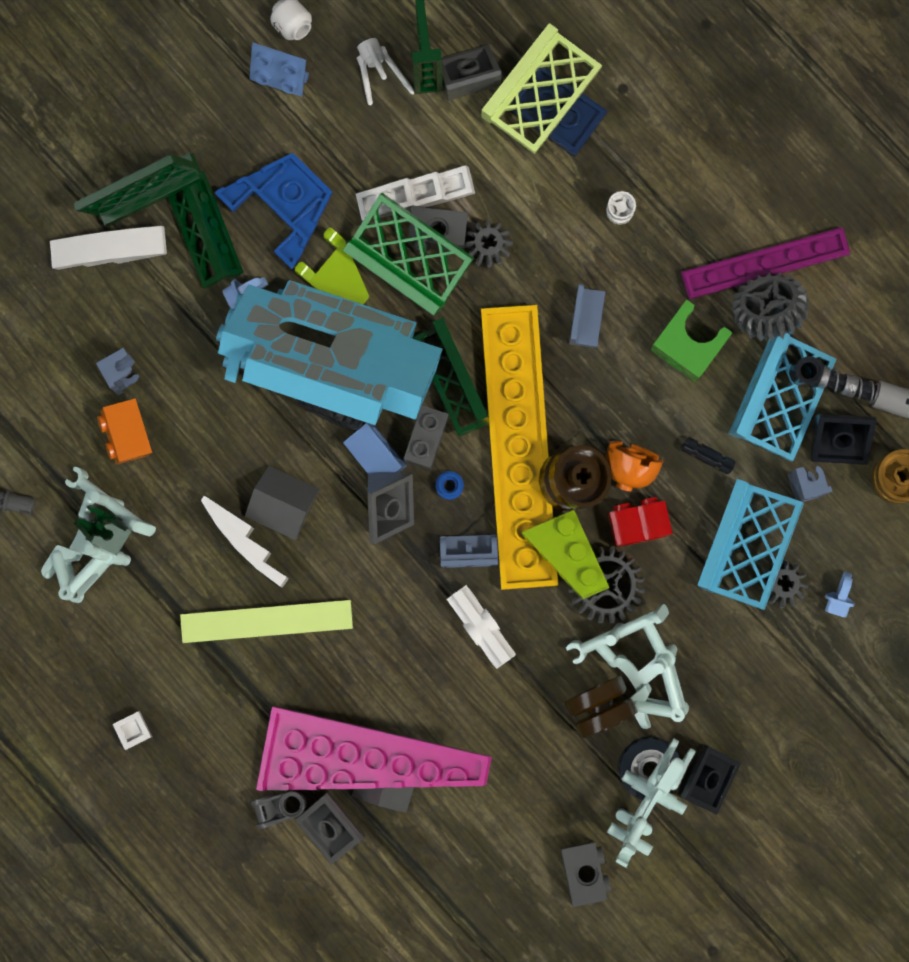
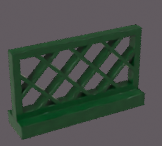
M415 0L419 51L412 52L415 95L443 91L441 48L430 49L424 0Z
M189 152L181 157L170 154L73 204L76 211L101 216L104 225L111 226L204 180L193 153Z

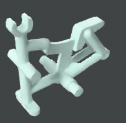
M79 467L73 468L78 474V479L76 482L66 479V485L74 489H82L86 492L79 511V517L85 518L87 521H93L94 517L87 506L96 503L105 506L121 518L132 531L146 536H152L155 533L156 527L142 521L126 509L122 500L109 496L90 482L87 471ZM78 530L70 548L59 545L54 548L42 567L41 573L45 578L49 579L56 572L60 585L59 597L63 600L80 603L84 599V593L111 564L127 566L130 564L131 558L121 551L116 556L90 543L83 533ZM83 554L91 556L92 559L75 577L71 562L79 561Z
M665 604L626 624L617 623L612 630L582 643L579 640H574L566 647L567 651L572 648L580 651V656L575 657L573 660L574 664L581 663L587 656V653L596 650L611 667H618L625 673L636 689V692L630 699H633L638 710L635 717L643 729L651 727L648 714L669 717L676 722H680L689 711V705L684 701L674 665L677 647L674 644H669L665 647L653 624L663 622L668 616L669 611ZM643 628L656 655L651 662L638 671L626 656H616L607 645L613 646L620 638ZM658 674H662L669 701L648 698L652 690L648 682Z
M675 738L671 741L667 751L648 780L626 770L621 779L631 785V788L645 795L635 814L625 809H618L616 818L627 825L626 830L613 822L607 830V833L623 842L622 849L615 862L625 868L628 866V862L636 850L648 856L653 848L651 844L640 839L642 834L648 836L652 833V826L647 823L646 819L656 802L681 815L687 808L685 803L669 792L678 788L696 751L690 748L683 760L674 758L670 762L679 743Z

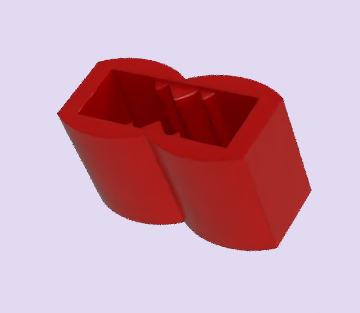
M657 497L642 500L641 506L631 508L630 503L614 506V512L608 514L615 548L664 538L673 534L666 502H658Z

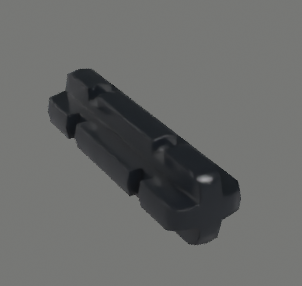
M691 437L685 440L682 446L683 452L689 455H696L695 458L714 468L716 466L719 467V471L725 474L732 472L736 463L735 460L727 456L725 458L722 457V453L703 443L701 445L698 444L699 441Z

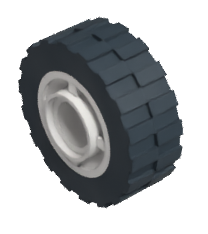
M645 736L632 741L629 746L624 748V752L619 758L618 771L620 780L626 770L648 780L650 776L643 774L644 764L653 761L658 765L670 744L663 739L653 736ZM676 750L674 751L670 762L674 758H680ZM621 780L631 795L640 800L644 799L645 795Z

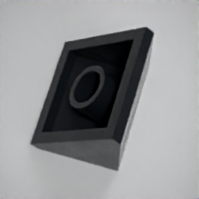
M818 414L812 421L811 462L868 465L877 422L876 417Z
M700 744L677 796L717 815L741 763L705 744Z

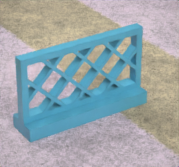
M786 333L784 339L777 336L774 337L772 342L770 339L768 340L728 434L737 439L741 438L791 462L794 461L824 389L812 387L814 390L812 399L803 402L798 385L793 383L789 375L792 364L789 365L785 354L788 346L792 345L798 348L801 358L807 357L806 353L813 355L812 357L827 362L826 366L830 367L831 371L837 359L790 337V334ZM804 364L808 377L810 378L812 375V370L808 365ZM786 370L791 385L778 390L774 379L778 372ZM772 387L773 392L768 394L770 388ZM793 389L798 404L785 409L780 393ZM775 395L780 411L767 416L764 402L766 398ZM800 407L803 420L801 424L792 427L787 412ZM782 414L787 430L774 434L769 419ZM764 421L769 437L760 440L751 436L755 424ZM789 433L792 441L789 452L779 448L776 437ZM771 440L772 445L766 443V441Z
M737 479L698 586L702 590L765 610L804 503ZM754 493L764 496L769 505L755 513L750 506ZM770 499L776 500L778 502L772 504ZM783 504L794 506L792 516L780 522L775 508ZM749 510L751 515L745 517L747 511ZM772 511L777 524L762 531L756 517ZM753 519L759 533L744 539L740 532L742 524ZM788 524L787 530L785 532L783 526ZM780 528L784 537L782 543L770 548L765 535ZM739 536L741 541L736 543V540ZM761 537L767 551L752 557L747 543ZM743 546L749 559L734 566L730 558L732 551ZM778 551L777 557L775 559L773 553ZM770 555L774 563L772 570L761 575L755 561ZM729 563L731 568L726 570L727 564ZM752 564L757 577L742 584L737 570ZM733 572L739 586L729 591L719 588L722 578ZM768 578L767 584L765 585L763 580ZM759 581L764 590L760 602L750 599L745 588ZM741 590L744 596L738 595L736 592Z

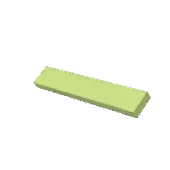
M351 600L180 615L182 643L353 629Z

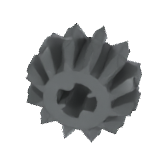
M486 220L484 229L481 224L476 223L475 230L477 233L468 231L467 236L471 240L465 242V248L472 249L468 253L472 257L478 256L476 260L477 266H480L483 260L487 261V268L491 269L492 260H495L496 264L500 266L503 264L500 256L509 258L510 252L505 248L512 247L513 242L506 240L510 235L509 230L499 232L502 226L500 222L494 228H491V221ZM491 239L494 241L493 246L495 248L490 246L487 250L484 248V242H488Z
M783 560L771 591L772 596L768 600L770 605L774 604L778 599L779 608L785 607L786 600L793 607L796 605L794 596L800 600L804 599L805 595L799 589H807L808 584L800 583L799 579L805 578L807 574L805 572L796 574L799 564H794L789 570V561ZM765 568L762 572L765 574L771 570ZM782 576L785 577V582L790 583V587L785 588L786 592L782 591V586L777 585V581L783 579ZM768 579L763 580L765 585L767 584Z

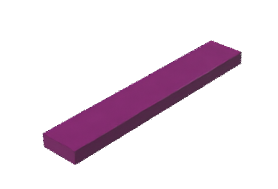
M843 227L683 271L681 276L688 300L745 285L748 279L757 280L758 275L766 277L769 272L772 276H776L780 272L785 274L846 257L851 253Z

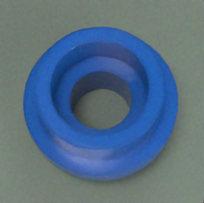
M447 471L439 475L435 486L437 493L442 498L452 500L461 495L464 483L459 474ZM453 481L455 488L452 491L446 490L444 488L445 482Z

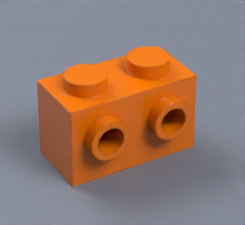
M136 398L106 406L100 410L101 415L97 416L99 428L102 433L106 432L109 441V443L105 444L107 454L110 460H115L116 465L144 458L152 453Z

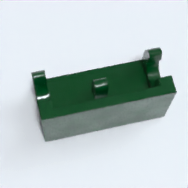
M94 505L87 506L90 512L96 513L95 519L87 521L85 518L77 517L74 524L90 543L117 556L132 531L110 510L107 512Z

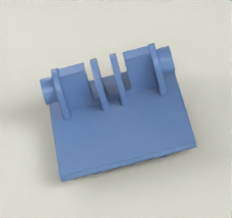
M252 43L249 80L302 97L304 83L307 82L309 72L305 71L306 60L257 43Z

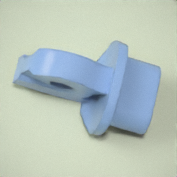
M265 277L260 279L254 278L244 284H241L236 279L232 280L231 286L222 290L230 308L234 309L238 294H243L248 284L261 289L266 287L268 283Z
M844 571L837 592H830L825 595V598L828 599L825 608L826 612L846 618L849 608L854 607L855 603L848 597L853 580L851 578L852 573Z

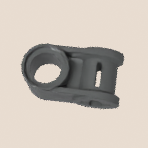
M293 790L250 801V805L254 806L258 820L257 830L282 823V821L295 818L304 813L308 805L306 796L300 791ZM289 796L299 799L300 809L297 812H292L287 808L286 801Z

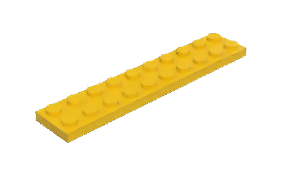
M537 305L481 309L501 590L558 586L557 571L522 536L523 531L553 519L552 505L542 495L539 485L540 468L549 456Z

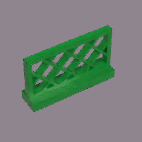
M384 193L378 196L355 235L343 249L345 253L432 315L442 310L448 297L474 259V257ZM382 203L392 209L394 220L380 221L378 210ZM373 217H374L375 223H371V224H370V222L372 221V219H373ZM411 222L415 226L417 236L403 238L400 223ZM395 224L398 239L385 241L382 226ZM376 227L378 243L371 244L362 238L367 228ZM432 237L438 242L439 252L426 254L423 239ZM418 240L421 255L407 257L404 242ZM399 243L402 259L393 260L387 254L386 245ZM456 254L464 260L459 269L449 271L446 255ZM441 256L444 272L430 274L427 258ZM422 259L425 275L415 276L410 271L409 261ZM456 274L451 281L450 275ZM445 276L447 288L443 294L433 288L431 278Z

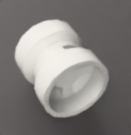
M620 191L614 193L610 197L606 208L609 220L618 225L629 222L636 208L635 199L628 192Z

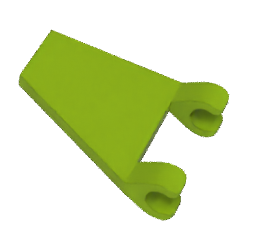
M328 228L324 232L323 238L337 248L317 273H314L303 262H299L296 265L295 273L315 289L364 305L370 296L353 258L343 251L346 242L334 229Z

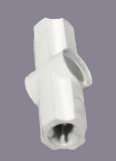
M467 585L447 599L464 623L463 627L477 646L480 645L496 669L516 655L500 633V628L486 608H482Z

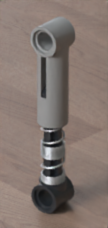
M812 356L798 359L790 367V378L798 386L821 387L823 389L829 387L835 389V392L837 390L841 391V394L851 398L857 396L858 400L860 398L869 400L873 408L909 419V389L881 380L876 384L871 380L865 382L856 375L840 374L837 369L831 371L830 367L824 366L819 359ZM803 364L808 365L812 370V375L809 379L801 375L800 370Z

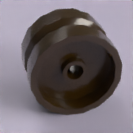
M579 445L557 451L549 456L540 468L539 485L542 495L550 505L558 510L570 512L595 506L602 501L610 490L612 475L609 463L603 454L593 447Z
M621 675L564 702L570 715L576 716L586 711L590 714L578 720L575 725L581 739L597 732H605L638 713L633 699L626 698L616 703L613 701L614 698L624 694L627 690Z

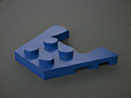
M291 153L261 168L260 171L248 177L244 176L236 180L235 183L218 189L215 195L232 212H235L253 193L258 195L293 230L274 250V253L293 271L333 192L294 153Z

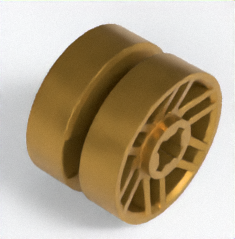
M908 449L893 451L882 457L874 466L872 472L873 488L879 497L889 503L903 504L909 502ZM898 472H902L901 475L905 479L903 482H900L899 475H896Z

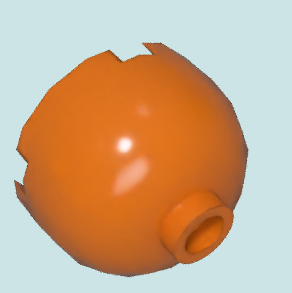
M611 441L605 459L609 463L612 479L617 482L616 487L631 492L633 488L649 486L657 478L664 461L663 459L658 460V454L638 445L631 444V447L625 448L622 447V441Z

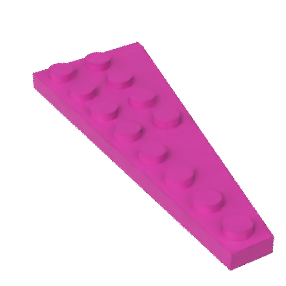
M274 706L271 710L256 790L487 785L492 756Z

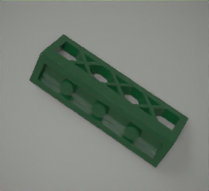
M201 171L204 180L184 189L182 201L179 200L177 193L169 196L168 199L202 287L205 289L210 288L223 279L238 277L244 271L205 171ZM188 211L192 213L194 218L192 226L187 221ZM198 237L202 239L204 244L202 252L197 247ZM208 262L211 263L215 275L211 278L207 272Z
M442 317L433 321L434 328L413 337L415 340L422 342L437 335L440 341L439 348L444 350L446 357L440 355L439 360L449 363L451 371L448 378L437 375L435 372L432 380L459 438L489 425V419ZM454 374L458 382L452 380ZM440 381L445 382L444 388H442ZM449 385L461 388L463 394L459 403L447 399L446 392ZM465 399H466V401H467L469 407L466 406V405H463ZM451 406L457 407L455 413L453 412ZM460 410L472 413L476 422L461 428L457 421Z

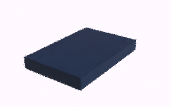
M546 67L538 68L535 72L536 82L552 80L551 70ZM555 74L556 80L562 79V78H560L558 75ZM531 77V79L527 82V84H528V83H533L532 77ZM569 83L557 85L559 99L568 98L573 95L574 89ZM553 85L537 87L539 101L555 99ZM534 88L522 89L518 94L520 104L536 102ZM582 93L549 135L548 139L573 157H576L608 111ZM514 99L510 105H516V100ZM566 103L560 104V110ZM556 104L540 106L542 120L554 119L556 117ZM536 107L520 109L522 120L525 123L538 121ZM510 110L511 113L518 117L517 110ZM543 125V131H545L549 125ZM539 126L533 127L535 130L540 132Z

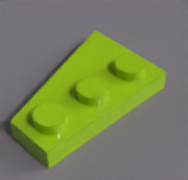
M574 510L522 532V536L539 551V554L554 567L582 600L609 589V585Z

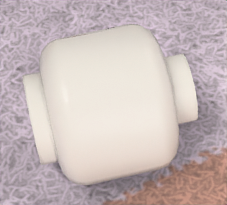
M280 0L273 6L270 18L271 24L286 40H300L309 33L312 17L298 0Z

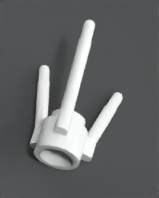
M376 38L365 40L358 45L357 49L360 56L357 57V61L360 65L368 105H372L373 101L366 65L370 68L376 67L381 78L385 80L387 76L381 65L384 60L409 93H415L409 81L388 55L385 46H380Z

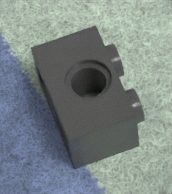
M412 206L411 213L431 228L434 226L443 227L446 231L443 236L464 250L468 212ZM410 222L408 237L417 236L415 226ZM432 237L423 239L425 251H430V247L439 248L438 242ZM418 240L408 241L409 245L414 246L413 249L420 251Z
M423 405L421 406L404 456V463L429 471L432 470L449 414Z
M594 841L561 847L560 850L572 906L576 907L607 900L606 893L611 892L608 875L602 876L600 864L605 863L602 847H596ZM585 865L592 866L594 869V876L588 881H583L578 876L580 868Z

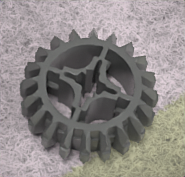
M770 272L766 277L758 275L757 280L754 281L748 279L747 286H739V293L734 294V302L732 303L734 321L739 326V329L742 333H747L750 339L757 336L760 342L765 337H768L772 342L774 337L777 336L784 339L786 333L794 335L795 328H802L803 320H807L809 311L807 291L802 287L800 281H794L791 275L784 277L781 272L776 276H772Z
M599 547V557H596L598 563L609 562L619 566L612 574H604L606 580L611 579L614 575L617 576L612 581L613 592L606 590L598 596L595 594L583 600L578 595V597L571 601L573 605L580 601L583 603V606L578 610L580 614L586 609L590 610L587 616L588 620H592L595 613L599 614L598 623L600 624L604 622L605 615H608L610 624L615 623L614 614L616 613L621 620L626 619L623 610L626 609L629 613L633 614L635 610L630 603L633 602L639 605L642 602L639 598L635 597V593L643 594L645 592V589L636 587V583L645 581L644 577L635 578L634 575L641 571V567L638 566L632 570L629 565L635 559L631 557L627 562H624L622 559L626 552L623 550L619 553L618 557H614V547L609 548L608 555H604L603 547ZM624 573H626L629 580L627 598L622 595L617 586L618 580ZM572 588L568 589L569 594L576 593ZM602 596H608L620 606L612 609H603L593 604Z

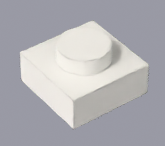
M140 711L113 724L125 750L152 737Z

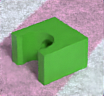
M686 300L653 344L651 351L696 383L732 332L724 327L719 330L715 338L710 342L698 343L692 340L685 330V321L690 317L695 305Z

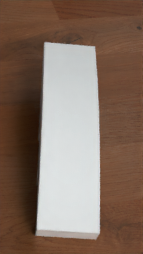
M465 165L442 173L433 172L411 180L405 178L357 193L356 198L363 221L381 193L387 195L406 210L411 211L412 206L426 208L475 194L469 167ZM382 203L378 210L379 217L392 216V209Z
M164 226L100 232L50 241L52 268L57 270L81 265L90 267L110 262L119 264L167 254Z
M204 496L201 500L217 527L234 548L257 570L283 588L289 578L266 564L271 553L248 538L254 528Z

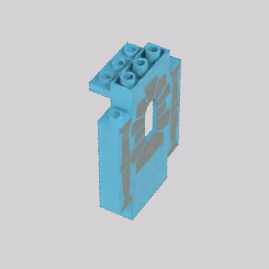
M291 280L287 282L284 290L279 289L277 294L248 284L245 292L238 294L234 309L229 310L225 325L221 324L216 337V341L220 342L218 354L225 356L223 361V367L227 368L225 380L235 383L239 368L245 369L242 379L244 382L376 425L382 409L413 419L417 418L435 375L442 348L412 339L417 322ZM283 322H295L336 337L329 348L287 334L280 329L279 325Z

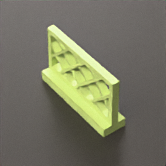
M549 23L483 107L481 118L489 124L492 122L535 154L600 71L602 65L560 35L558 29ZM558 43L568 49L569 59L553 61L552 50ZM549 55L550 61L544 62ZM585 62L593 68L587 76L575 77L574 63ZM570 64L572 78L556 80L554 66ZM551 67L552 80L536 82L535 72L538 68ZM531 77H532L533 83H528V84H527V82H528V81L531 79ZM576 82H582L577 88ZM573 83V95L568 98L559 99L557 85ZM553 85L555 99L539 101L537 87ZM534 88L536 102L520 104L518 96L522 89ZM515 99L516 105H510ZM566 103L560 110V104ZM556 104V117L554 119L542 120L540 106ZM536 107L538 121L522 123L520 109ZM517 110L519 124L507 125L500 120V117L505 111ZM543 125H549L546 128V130L543 131ZM539 126L540 137L535 144L524 138L523 128ZM514 129H520V134Z

